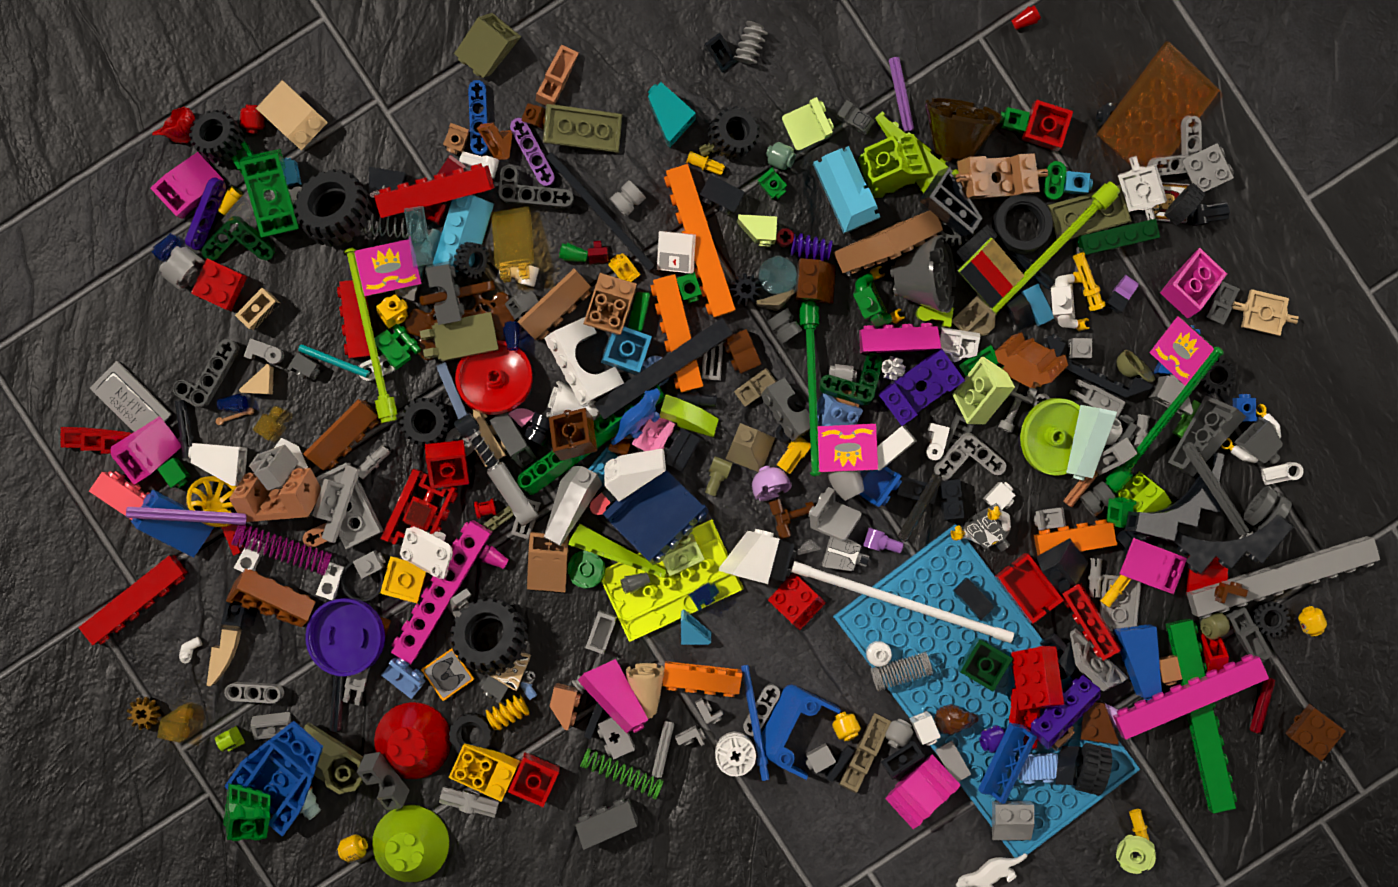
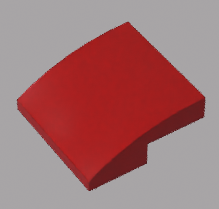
M1218 557L1204 573L1198 572L1196 574L1187 565L1188 582L1186 595L1187 592L1227 581L1228 568H1225L1218 562Z

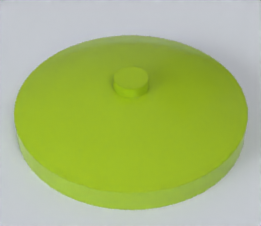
M1052 398L1040 402L1028 413L1021 428L1020 442L1022 452L1033 468L1049 475L1067 474L1080 410L1078 404L1067 399Z

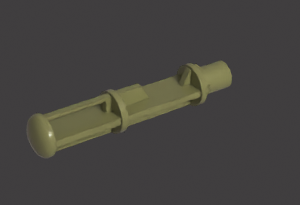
M510 506L506 507L482 526L493 531L514 516ZM471 537L466 538V545L470 546L474 543V539Z

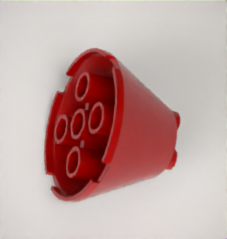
M409 702L397 705L382 717L377 726L374 739L376 753L381 752L399 777L406 779L427 777L436 772L449 755L451 742L449 741L450 730L448 723L440 712L427 704Z

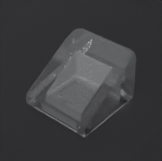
M807 539L797 549V553L801 555L820 550V548L811 539Z

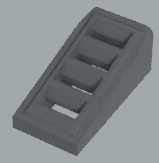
M956 412L945 451L952 447L949 445L950 442L955 443L957 439L952 438L953 435L958 437L963 435V433L956 431V428L964 430L965 433H971L974 424H968L967 426L959 424V420L966 423L961 413ZM954 452V453H952V454L961 456V454H960L959 452Z

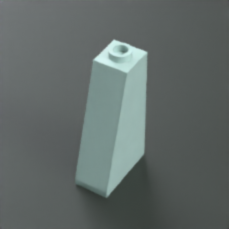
M1084 405L1080 406L1066 473L1074 474L1073 478L1085 480V477L1093 478L1115 420L1116 411Z

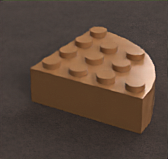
M929 210L835 251L834 254L842 273L850 271L853 274L862 270L861 266L866 269L875 265V261L877 264L887 261V257L894 259L901 256V252L906 253L914 249L913 245L917 247L924 244V239L927 241L932 239L943 228L939 218Z

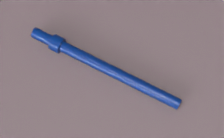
M749 665L741 666L758 757L756 762L760 768L761 779L765 781L769 780L767 764L769 763L767 756L765 757Z

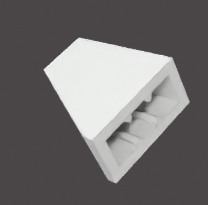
M901 426L877 447L878 471H881L917 441L905 426Z

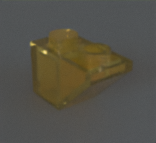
M187 702L163 717L160 721L157 738L179 743L185 740L190 731V727H187L189 719H192L194 713L193 703Z

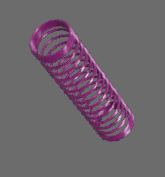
M238 524L231 545L237 546L240 539V548L248 534L245 550L254 536L251 552H253L260 538L257 554H259L267 538L263 556H265L273 540L269 558H271L279 542L275 560H277L285 544L281 562H283L291 545L287 564H289L297 547L293 566H295L303 549L299 568H301L309 551L305 570H307L315 553L311 572H313L321 555L317 574L325 575L332 553L326 552L323 558L324 551L321 550L317 556L318 549L315 548L311 555L312 547L309 546L305 553V544L302 545L299 551L300 542H297L293 549L294 540H291L287 547L288 538H285L281 545L282 536H279L275 543L276 534H273L269 541L270 532H267L263 539L264 530H261L256 540L258 528H255L250 538L252 526H249L244 536L246 524Z

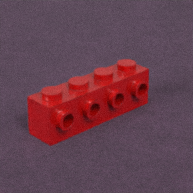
M1081 583L1062 593L1064 596L1062 598L1067 608L1071 607L1074 612L1072 615L1074 620L1084 628L1083 634L1088 642L1091 641L1095 646L1093 650L1098 658L1101 657L1104 661L1122 650Z

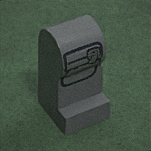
M846 100L836 118L864 135L868 133L875 122L848 100Z

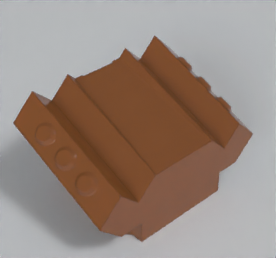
M1022 332L1012 335L995 351L997 361L1004 365L1003 370L1008 373L1009 377L1029 388L1036 389L1037 386L1041 387L1043 384L1052 382L1068 366L1065 355L1056 357L1054 348L1048 349L1035 342L1034 338L1025 340Z

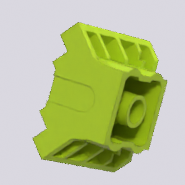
M914 134L902 135L898 138L893 135L865 148V153L861 154L858 158V163L873 198H883L885 193H894L901 187L914 184L917 179H925L929 174Z

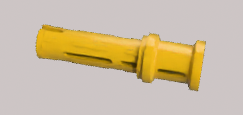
M1078 253L1073 256L1085 288L1083 294L1088 299L1089 311L1101 309L1106 304L1105 301H1102L1099 293L1100 287L1094 282L1085 253Z

